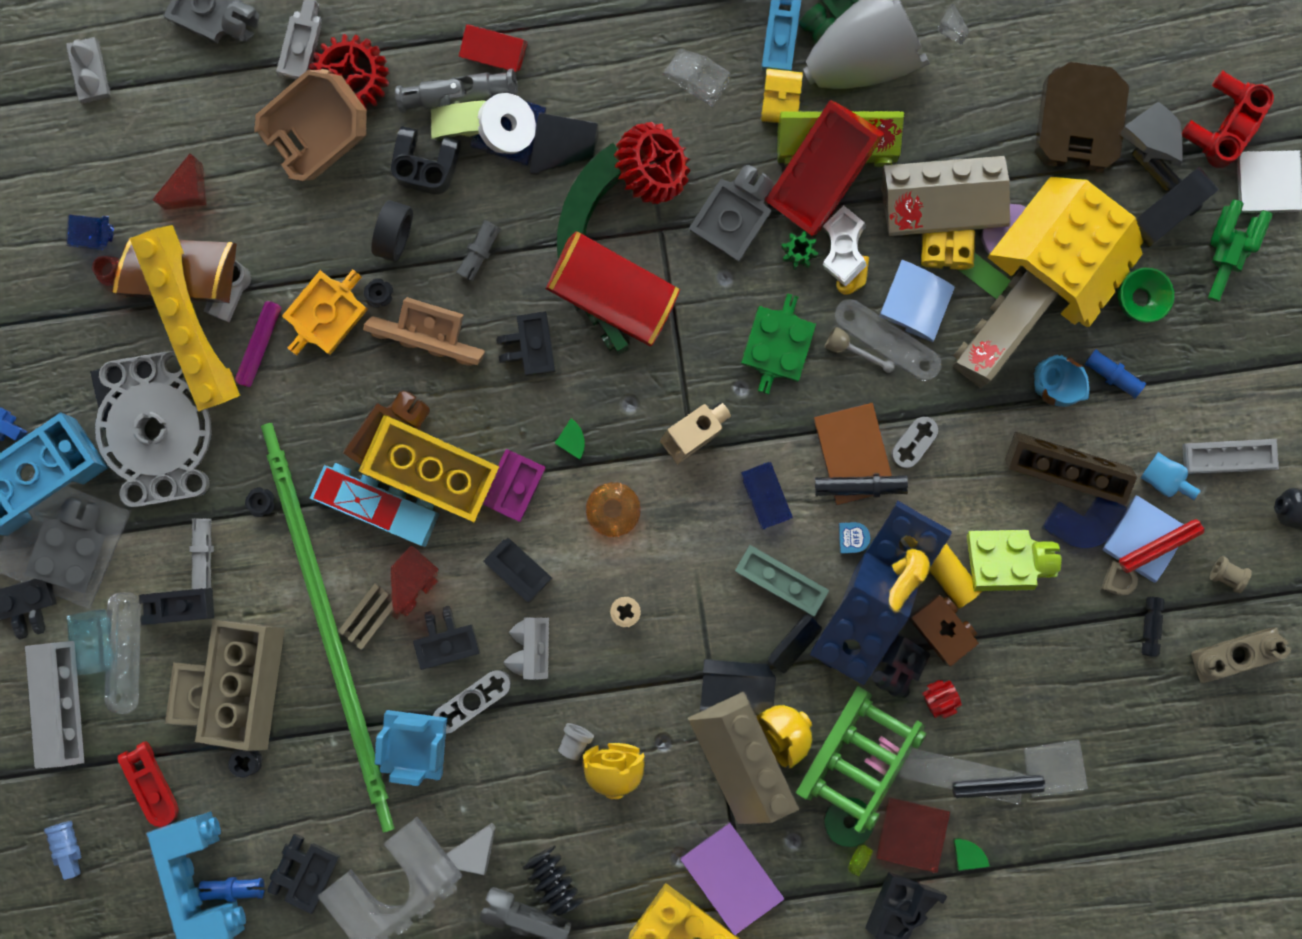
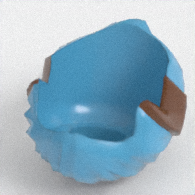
M1058 354L1038 362L1034 372L1035 391L1046 403L1052 406L1068 407L1080 401L1088 400L1089 380L1083 365L1074 361L1071 357L1067 358Z

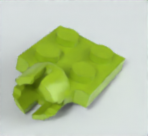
M1029 530L968 531L966 536L974 591L1035 590L1038 585V578H1055L1061 570V555L1055 554V551H1060L1058 543L1053 541H1034L1030 537Z

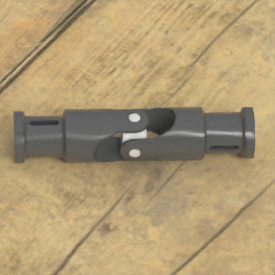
M513 68L508 69L506 73L490 75L488 72L454 77L445 81H424L418 86L405 88L402 85H397L395 88V98L401 113L406 112L408 108L423 106L425 109L446 106L451 103L488 100L501 93L513 95L518 93L517 79ZM463 84H472L473 88L470 92L466 93Z

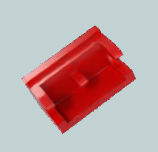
M466 24L458 57L506 70L513 68L517 73L521 69L528 42L521 38Z

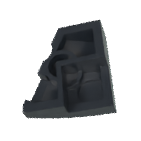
M539 113L530 174L537 175L540 174V171L557 166L561 168L568 166L574 161L582 162L594 158L599 132L598 123Z
M888 872L865 929L877 939H908L913 929L921 926L928 919L925 914L938 901L943 904L946 901L947 895L917 881Z

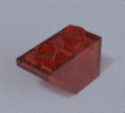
M412 545L390 569L392 616L396 620L401 614L405 617L408 616L418 604L415 599L422 592L428 594L438 583L436 577L438 576L439 569Z

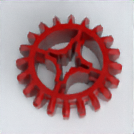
M343 34L339 43L335 37H331L332 45L330 47L321 43L320 47L323 53H313V57L318 63H310L309 69L329 70L332 74L342 76L353 92L356 88L365 86L355 95L365 107L366 112L367 107L365 104L370 102L371 105L377 106L374 97L376 95L384 97L385 93L380 87H387L389 85L388 80L384 77L390 73L388 67L384 66L387 63L385 56H379L381 52L379 47H371L372 43L367 38L361 42L360 37L356 34L351 42L348 36ZM345 56L341 62L334 63L337 59ZM358 56L367 59L371 63V74L359 68Z
M646 122L635 125L621 136L622 139L616 144L618 150L613 155L619 160L615 168L621 171L618 179H623L626 182L624 190H633V198L641 197L643 203L659 204L674 199L675 196L684 190L683 187L689 182L686 176L691 172L686 166L690 159L684 156L686 147L679 145L680 137H673L672 129L664 130L662 123L654 125L653 122Z

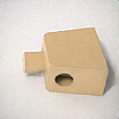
M722 402L711 409L704 404L667 429L660 442L678 465L715 438L723 429L721 424L729 419L731 414ZM697 425L702 426L704 430H701Z

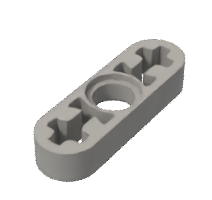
M501 670L488 673L438 708L433 716L442 717L441 713L443 711L446 714L452 713L457 709L453 706V703L457 701L460 711L467 717L462 719L461 714L451 720L452 727L446 724V733L455 731L510 691L511 679L509 675ZM492 676H495L496 679L502 677L505 681L502 684L504 690L499 692V690L495 689L487 694L492 698V700L487 702L485 694L477 687L482 684L483 689H486L492 684ZM468 693H475L480 697L481 704L477 710H468L464 706V697Z

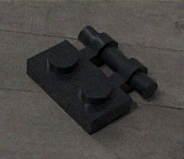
M897 635L882 659V662L887 664L885 670L875 671L872 679L878 688L888 691L892 696L906 698L910 694L909 686L912 679L919 681L931 653L909 639Z
M293 834L290 843L285 844L281 852L283 857L278 868L273 869L269 877L271 882L267 891L273 895H278L282 886L288 888L289 891L284 901L312 914L341 856L315 843H312L308 852L305 853L300 849L305 838L298 834ZM294 861L301 864L295 878L288 874Z

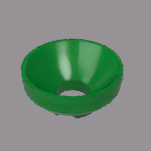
M1146 267L1137 269L1129 273L1121 283L1118 290L1119 305L1126 316L1140 323L1158 321L1165 317L1173 306V285L1170 279L1157 269ZM1136 289H1142L1147 293L1148 302L1145 306H1138L1134 303L1133 293Z

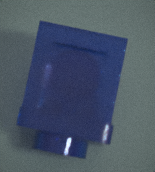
M69 214L67 217L66 246L103 250L108 242L112 243L114 226L109 224V216L102 215L101 218Z

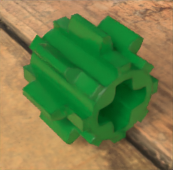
M803 231L800 237L790 233V243H782L781 249L787 253L782 261L794 263L793 270H796L800 264L809 268V259L817 258L818 252L812 249L816 244V239L808 240L805 238V231ZM795 245L799 248H806L804 256L800 253H793Z

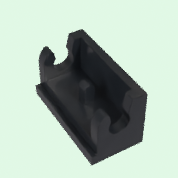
M509 537L506 540L504 539L483 561L528 603H531L552 580V577Z

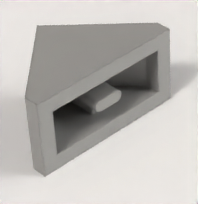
M493 822L443 855L438 860L439 864L442 867L484 875L488 869L496 829Z

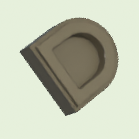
M1111 561L1101 590L1120 596L1131 594L1138 584L1137 574L1135 571L1125 573L1118 562Z

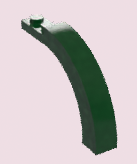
M614 143L600 151L585 166L568 192L558 224V260L569 237L575 231L585 235L589 220L600 200L615 184L622 180L618 179L621 171L615 168L619 160L613 156L618 150ZM573 305V306L575 307L576 311H579V310L581 309V308H579V307ZM584 311L592 325L599 324L605 334L600 337L609 351L615 349L618 355L629 349L627 342L617 328Z

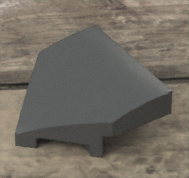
M1157 102L1124 126L1120 135L1145 153L1143 162H1149L1152 158L1170 160L1171 165H1181V122L1160 102Z

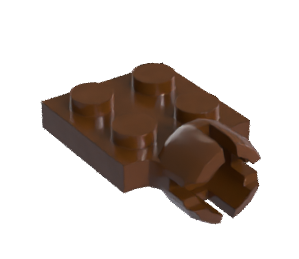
M404 390L398 393L388 407L376 403L342 453L361 465L383 416H389L420 430L421 424L430 412L429 406L418 399L408 413L407 410L416 399V396Z

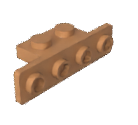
M408 297L403 300L398 324L372 316L364 323L363 327L364 331L370 332L375 338H390L400 341L399 343L402 346L426 349L428 353L438 357H452L463 365H478L485 354V351L457 342L464 314Z

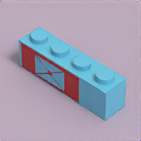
M337 463L334 464L333 468L324 465L310 499L426 547L440 515L432 511L435 506L434 504L419 498L416 503L406 500L407 493L391 486L388 491L377 487L379 481L362 475L359 480L350 476L351 469Z

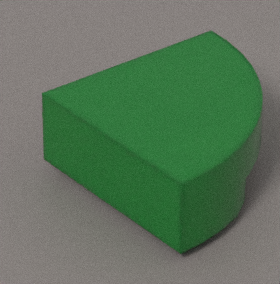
M571 418L555 444L581 460L585 450V439L580 426Z
M953 838L957 869L959 871L990 867L985 853L976 844L966 839Z

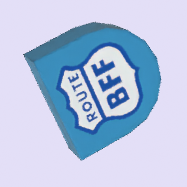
M856 522L838 523L840 554L857 553L867 548L870 543V533L866 526Z

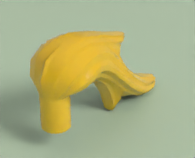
M908 550L905 558L892 564L895 573L900 575L894 586L889 590V603L895 613L900 610L914 589L925 580L929 571V559L920 550Z

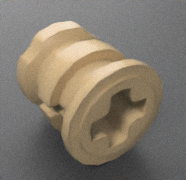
M621 597L615 600L611 606V618L618 626L630 627L639 620L641 615L640 606L633 598ZM628 603L631 604V612L634 613L633 618L626 617L625 620H621L619 618L621 612L618 611V607H625Z

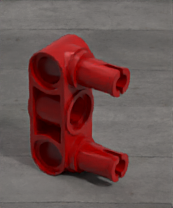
M1222 70L1211 86L1234 99L1233 103L1236 105L1229 112L1218 132H1214V134L1193 120H1190L1182 131V137L1203 149L1202 153L1205 154L1208 162L1216 168L1228 166L1241 155L1246 145L1258 131L1263 118L1274 101V94L1268 86L1250 84L1249 82L1244 84ZM1250 97H1256L1260 101L1261 107L1254 106ZM1219 146H1224L1228 149L1229 157L1220 154Z

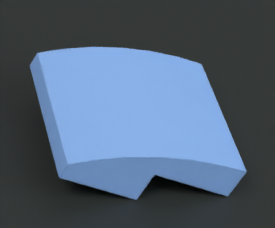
M901 260L879 317L906 327V332L933 342L955 287L935 274Z
M1136 495L1131 499L1120 522L1113 528L1103 551L1119 560L1184 524ZM1178 547L1134 571L1155 583L1162 575Z

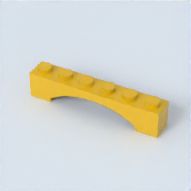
M173 225L155 228L129 238L198 412L240 396L230 368L226 369L217 357L196 317L183 273L181 255L184 252Z

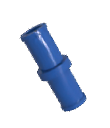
M1097 349L1093 351L1084 364L1106 378V383L1109 385L1115 384L1134 399L1137 398L1146 385L1145 382L1125 370V365L1122 363L1116 364Z
M228 877L224 881H201L199 889H212V891L199 892V898L201 901L226 899L227 902H235L237 899L243 898L262 899L265 890H252V888L265 887L263 878L237 880L236 877Z

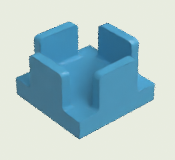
M390 710L384 713L383 729L376 737L375 765H380V772L390 773L389 782L419 786L425 778L441 779L443 775L447 718Z

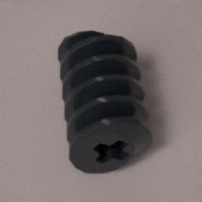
M554 845L531 857L522 868L523 870H534L528 880H539L540 883L536 886L534 892L544 891L545 895L539 900L540 904L549 902L551 904L545 911V914H556V916H559L576 908L583 900L581 898L573 899L578 893L576 887L567 888L572 882L571 876L561 877L567 868L565 865L556 866L561 860L560 854L550 855L556 848Z

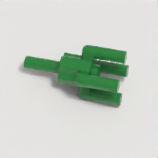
M1233 199L1230 207L1223 206L1210 240L1211 245L1217 248L1212 263L1219 267V270L1210 290L1209 300L1220 302L1231 271L1241 272L1246 258L1251 253H1256L1260 250L1273 216L1271 212L1262 210L1259 217H1252L1245 233L1235 229L1244 203Z

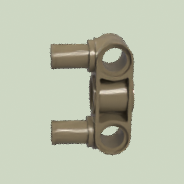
M1273 627L1191 652V656L1200 683H1204L1285 659L1290 654L1291 649L1287 646L1289 644L1288 641L1280 636L1278 628ZM1237 647H1242L1245 651V657L1240 663H1236L1232 657V653Z

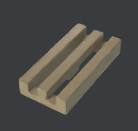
M375 583L338 632L357 645L359 649L363 650L400 601ZM378 592L380 597L351 633L349 631L350 627ZM387 599L390 604L363 639L360 640L358 635Z

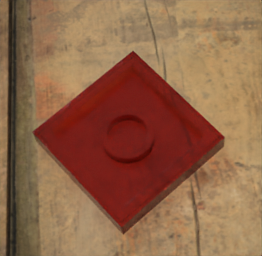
M889 797L876 858L937 873L950 811Z

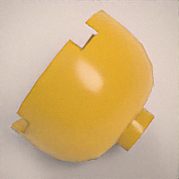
M777 705L756 716L774 757L781 766L787 767L789 765V768H792L808 754L812 745V732L810 729L812 723L804 712H798L796 709L786 705Z
M608 743L609 749L599 751V745L588 749L583 755V769L590 788L606 796L608 799H620L638 787L644 776L645 756L644 753L640 755L638 747L623 743Z

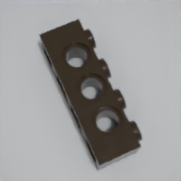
M1016 431L1005 457L1009 470L1127 505L1137 480V476L1130 466Z

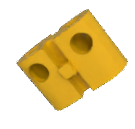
M767 69L761 121L779 123L781 112L799 111L803 72Z
M975 230L922 233V266L928 268L950 266V269L959 270L974 267Z

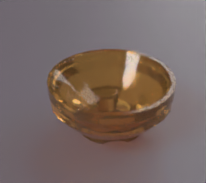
M610 482L598 486L591 493L586 504V515L590 525L598 533L607 537H618L629 533L636 526L640 518L641 506L637 495L631 488L621 483ZM609 500H617L622 506L621 514L615 518H610L604 513V504Z

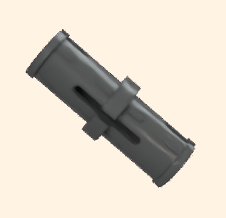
M483 221V225L473 243L469 242L467 246L469 251L456 271L457 274L472 282L474 281L484 259L489 258V250L501 228L489 221Z

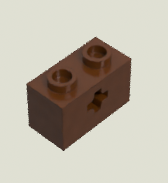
M936 595L910 615L908 619L946 666L951 667L979 644L974 638L978 634L967 620L962 623L955 613L958 611V608L949 597L946 596L943 599L941 595ZM941 622L951 623L952 626L949 628L950 635H940L939 631L942 629Z

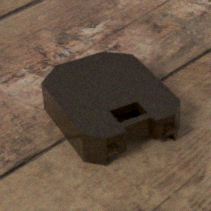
M1069 62L1061 68L1054 69L1043 82L1034 151L1042 163L1048 166H1064L1067 161L1087 163V170L1104 173V170L1121 157L1123 137L1120 134L1125 126L1129 85L1112 67ZM1070 138L1092 140L1091 147L1069 144Z

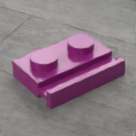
M506 449L498 464L499 469L483 505L521 522L546 467Z

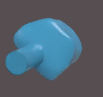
M1160 452L1155 455L1140 479L1152 485L1166 497H1172L1179 491L1190 499L1195 500L1201 491L1186 482L1188 476V469L1168 459Z

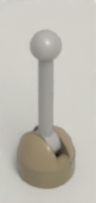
M836 326L833 328L824 348L836 353L848 349L883 367V370L887 373H891L895 368L892 361L885 362L850 344L848 334Z

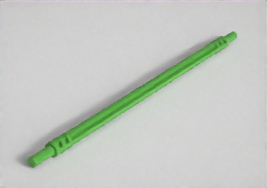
M273 423L264 424L261 426L269 452L266 455L267 460L269 461L273 480L276 484L363 773V779L366 783V789L369 793L370 802L375 804L384 833L395 829L386 801L389 797L379 766L375 765V752L304 521L291 472L288 468L285 452L280 450Z

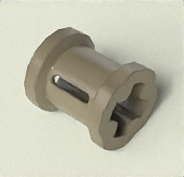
M1221 556L1211 570L1210 580L1214 582L1220 581L1232 587L1234 592L1241 593L1251 578L1252 570L1248 568L1241 569L1228 562L1227 557Z

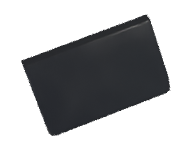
M804 614L767 657L768 661L781 673H786L822 631V627L809 614Z

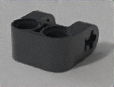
M401 126L397 135L391 163V172L396 181L403 187L439 195L447 191L456 169L461 141L444 137L437 162L415 157L413 155L418 131ZM406 165L413 166L411 175L407 177L399 176L401 168ZM439 172L442 174V179L439 183H428V178L432 173Z

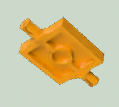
M352 269L343 282L340 283L339 281L332 280L320 270L282 315L283 318L294 326L299 334L287 348L298 356L299 352L309 342L318 345L327 354L331 355L368 310L356 300L351 292L362 277Z

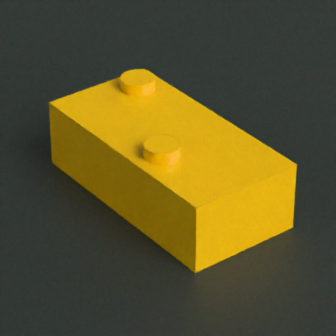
M383 416L359 472L475 522L499 466L389 416Z

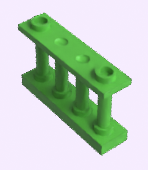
M857 686L796 793L807 800H812L814 796L816 798L821 796L858 819L859 821L854 829L864 833L866 828L872 830L880 816L876 812L911 750L913 747L918 749L921 746L926 733L923 732L925 725L919 721H916L913 728H910L873 706V702L870 700L872 694ZM860 716L863 718L867 716L906 739L897 755L857 732V728L854 726ZM851 742L890 766L882 782L842 759V755L839 752L844 743L849 744ZM829 769L832 771L838 770L875 793L866 809L826 786L827 782L823 779Z

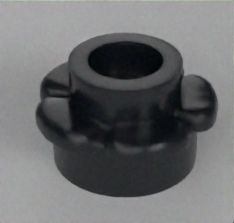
M376 278L371 280L364 289V297L368 299L367 302L372 307H385L392 301L393 287L389 282H384L383 279ZM381 291L382 294L380 296H377L376 292Z
M257 487L250 491L246 497L245 505L253 516L263 517L264 514H270L275 507L273 500L275 497L270 490H263V488ZM262 499L263 504L259 505L258 500Z

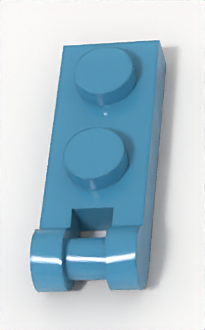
M771 0L761 70H792L801 0ZM779 5L791 6V11L779 10Z

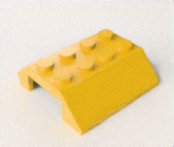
M1050 177L987 258L1010 276L1022 265L1070 302L1060 313L1063 317L1074 325L1081 322L1082 325L1090 327L1101 312L1100 308H1104L1115 293L1114 288H1118L1124 278L1130 272L1129 268H1133L1142 256L1141 244L1143 240L1136 217L1088 180Z

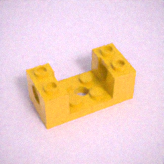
M667 883L664 884L629 934V939H741L737 935L734 936L729 929Z

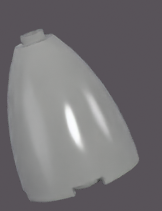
M859 0L837 18L825 31L806 59L808 67L803 70L811 85L816 83L819 88L850 89L888 82L908 75L930 63L925 53L921 55L918 53L922 46L900 0Z

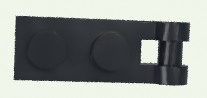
M212 588L139 595V604L143 605V616H140L141 625L214 619Z

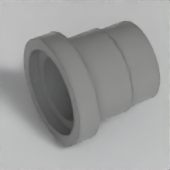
M567 723L564 728L565 735L558 751L563 756L578 761L587 744L592 742L594 735L581 726Z

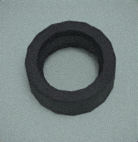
M391 200L384 204L372 236L371 252L373 255L394 262L400 258L412 226L413 209L410 206Z

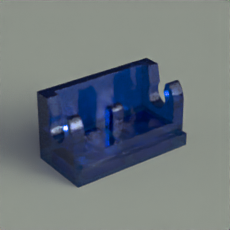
M771 462L740 473L762 530L793 519Z

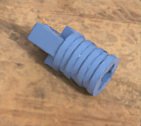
M66 821L44 829L45 834H47L50 851L52 852L51 857L54 866L59 865L63 880L76 877L81 873L78 859L82 857L80 848L77 845L72 821Z

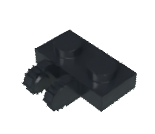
M546 311L516 316L519 333L502 335L496 338L499 345H509L517 342L521 344L520 352H508L500 355V363L523 360L525 376L556 372Z
M32 579L0 589V620L12 617L11 625L16 638L21 640L28 635L24 613L30 612L29 620L34 633L38 635L46 630L41 609L57 604L51 583Z
M450 606L443 607L442 614L448 631L442 633L437 632L434 614L431 611L424 612L429 636L413 640L420 670L480 654L473 624L456 628Z

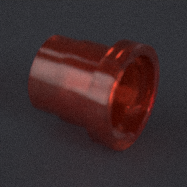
M100 256L94 260L92 270L102 284L113 287L119 259L113 256ZM107 263H112L111 272L103 276V267Z

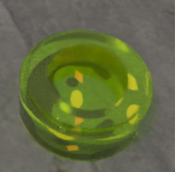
M864 844L860 845L848 864V871L859 877L866 868L873 849Z

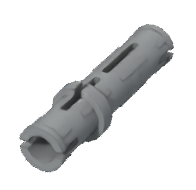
M192 519V546H189V552H192V589L211 588V552H214V546H211L212 519Z

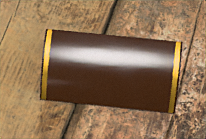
M129 239L117 265L112 293L124 297L153 299ZM179 240L184 252L181 255L182 267L190 300L230 303L237 244L232 242Z

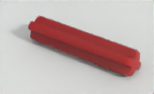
M1198 519L1192 520L1120 558L1119 564L1125 573L1132 572L1202 535L1204 528Z

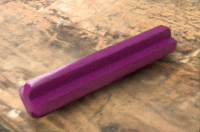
M271 301L264 303L236 374V383L245 387L252 385L281 312L280 305Z

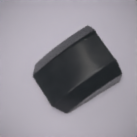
M704 659L700 712L744 692L755 716L774 706L776 677L768 664Z

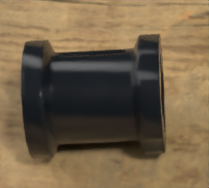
M238 750L229 759V769L236 777H248L261 769L263 758L258 750ZM249 757L251 761H249L248 767L243 768L241 765L244 762L243 758Z

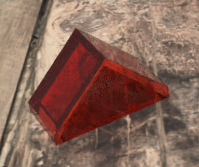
M189 153L152 200L165 210L207 205L202 163Z

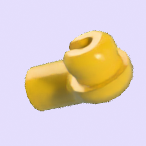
M862 256L867 266L846 287L837 280L836 288L841 294H852L866 284L869 257Z

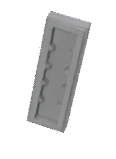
M1277 439L1182 444L1184 467L1188 469V474L1279 469Z

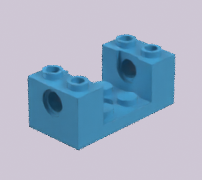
M59 413L0 453V535L9 536L31 521L33 518L29 514V510L72 481L84 485L109 468L75 418ZM26 465H32L35 469V475L33 479L25 482L21 478V470Z
M211 811L171 823L147 833L176 939H232L245 929V912L241 906L238 907L237 900L201 910L200 907L202 905V901L199 898L200 890L198 887L195 888L192 879L194 875L193 863L189 857L186 858V854L204 849L208 845L220 841L218 837L221 834L218 819L213 817Z

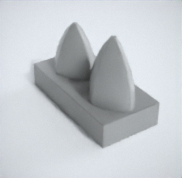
M93 37L84 40H74V42L66 44L78 100L83 104L111 97L99 41Z
M524 618V620L517 623L509 631V634L516 642L524 645V650L510 655L503 664L513 673L523 676V679H548L549 618Z

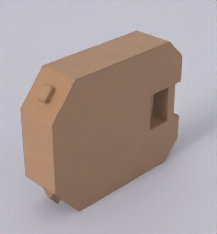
M325 69L307 70L256 114L254 132H258V135L267 146L275 145L286 160L281 165L288 174L289 179L301 181L314 180L366 137V109L342 76L332 74L329 70ZM293 131L303 145V150L299 151L289 138L288 134Z

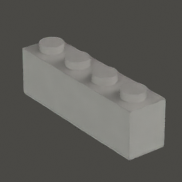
M67 641L25 646L35 769L84 763L75 642Z

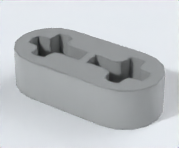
M929 417L917 418L902 435L891 452L892 461L897 467L907 469L914 466L920 460L938 434V426L933 419ZM917 424L920 426L928 424L930 426L928 432L931 434L930 437L925 435L917 442L914 439L919 433L918 428H916ZM910 444H913L915 447L910 453V456L913 458L912 461L907 459L901 462L899 460L901 454L898 452L899 448L905 450Z

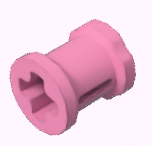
M882 736L879 738L880 746L895 755L898 754L900 748ZM873 755L864 761L884 776L890 768L888 764Z

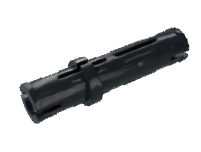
M873 473V476L815 477V497L873 495L874 498H878L880 495L887 494L908 495L907 475L880 476L879 473Z

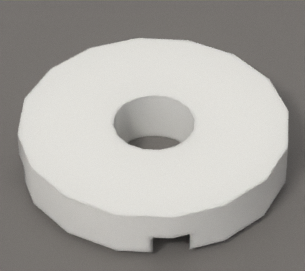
M510 93L496 94L485 101L478 111L479 134L485 144L495 152L502 154L518 153L530 145L535 136L536 122L534 113L529 105L517 95ZM502 116L507 117L511 121V131H506L502 127Z

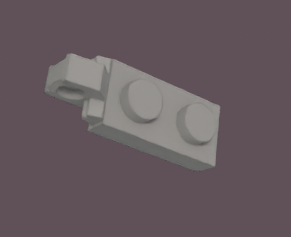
M303 0L301 12L295 11L293 17L290 16L276 71L279 77L296 80L304 72L310 70L309 64L313 62V53L316 50L322 21L321 17H317L319 3L316 0Z

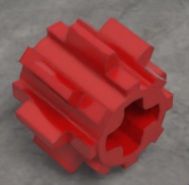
M938 680L927 685L928 690L923 692L922 695L934 718L941 716L946 719L958 713L956 708L962 706V703L951 681L948 680L943 683L942 680Z

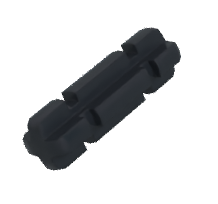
M1147 597L1145 609H1148V614H1145L1143 638H1145V643L1142 642V655L1152 657L1160 655L1161 644H1158V640H1161L1163 615H1161V611H1164L1165 603L1163 598Z

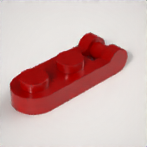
M144 741L136 746L137 749L119 754L117 759L148 822L155 827H163L175 821L179 808L154 757L152 747L147 741ZM142 760L145 768L137 771L135 763Z

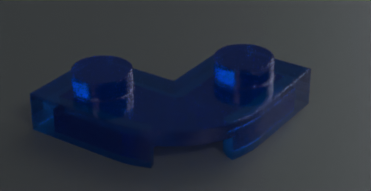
M1096 496L1085 516H1082L1063 503L1057 502L1041 528L1070 546L1092 548L1101 545L1111 536L1127 508L1120 503Z

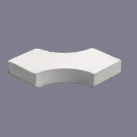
M843 205L823 225L824 231L831 239V250L823 262V267L846 287L867 266L866 261L858 252V240L866 225L864 221Z

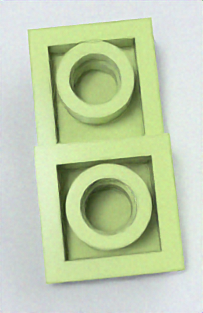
M485 101L456 103L431 109V139L443 140L444 137L451 138L458 135L470 137L479 134L478 111Z

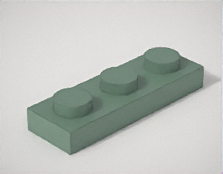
M751 545L748 546L735 569L736 573L815 617L829 592L825 587Z

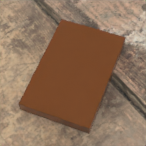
M873 403L813 418L828 477L873 476V473H879L880 476H892ZM873 495L833 496L835 504L840 505L872 497Z

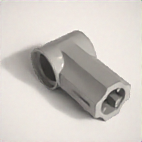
M237 261L234 263V270H240V277L237 281L232 282L230 303L207 302L204 309L205 313L230 322L243 290L251 282L250 272Z

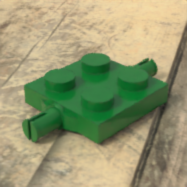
M786 294L782 310H772L762 306L757 307L740 364L754 368L762 374L757 389L760 393L764 390L763 394H770L774 378H786L798 382L816 324L800 319L793 314L799 299L798 296L794 295L792 297V294Z

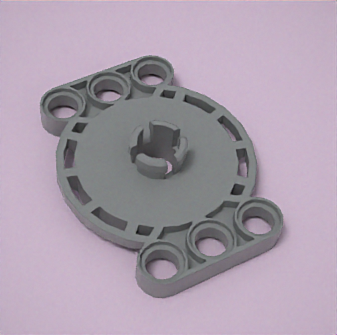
M174 351L109 361L99 371L100 381L104 386L111 388V391L105 396L98 409L95 422L96 441L107 465L119 476L127 480L121 486L119 496L121 501L129 507H141L204 495L210 486L208 476L196 469V467L202 462L209 448L212 435L211 417L208 408L198 412L194 401L186 394V391H190L187 382L181 379L184 376L182 369L177 373H170L167 370L166 363L168 359L176 356ZM147 361L152 366V373L145 379L140 378L137 374V367L141 362ZM112 367H119L122 371V378L118 383L112 384L107 378V372ZM176 383L180 384L178 388L174 387ZM117 392L122 393L118 398L114 397ZM110 402L113 405L108 413L107 421L104 422V413ZM200 412H203L205 418V430H203ZM152 418H156L165 427V429H161L154 441L150 440L145 434V425ZM102 428H106V438L109 444L107 447H105L103 442ZM202 437H205L203 447L200 453L197 455L196 452L200 447ZM109 453H113L116 459L123 464L121 469L112 461ZM190 460L194 461L190 466L187 465ZM130 470L136 472L133 476L127 474ZM194 474L202 479V487L197 492H192L187 487L188 478ZM162 480H168L173 487L172 493L167 497L160 496L157 491V485ZM133 485L139 486L143 492V496L138 502H132L127 496L128 489Z

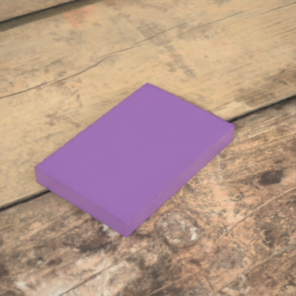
M730 822L680 858L734 936L784 900L780 891Z

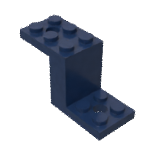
M897 501L854 569L840 606L812 648L810 655L860 684L865 685L908 620L919 588L918 585L905 600L900 610L895 613L889 603V590L894 586L900 575L895 573L892 564L905 558L908 550L915 549L924 552L929 559L931 567L950 538L952 531L902 502ZM905 536L913 537L917 545L915 547H906L901 542V538ZM853 639L860 644L861 648L852 650L845 645V641Z

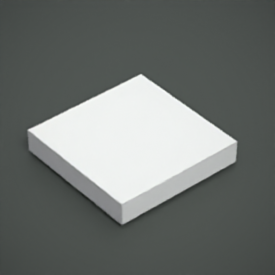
M1254 151L1241 153L1237 158L1238 200L1244 203L1241 213H1260L1262 210L1271 213L1300 212L1302 210L1300 151Z

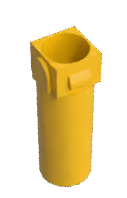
M906 536L903 538L909 547L917 545L913 537ZM946 543L929 568V571L956 607L960 609L975 599L982 591H974L972 576Z

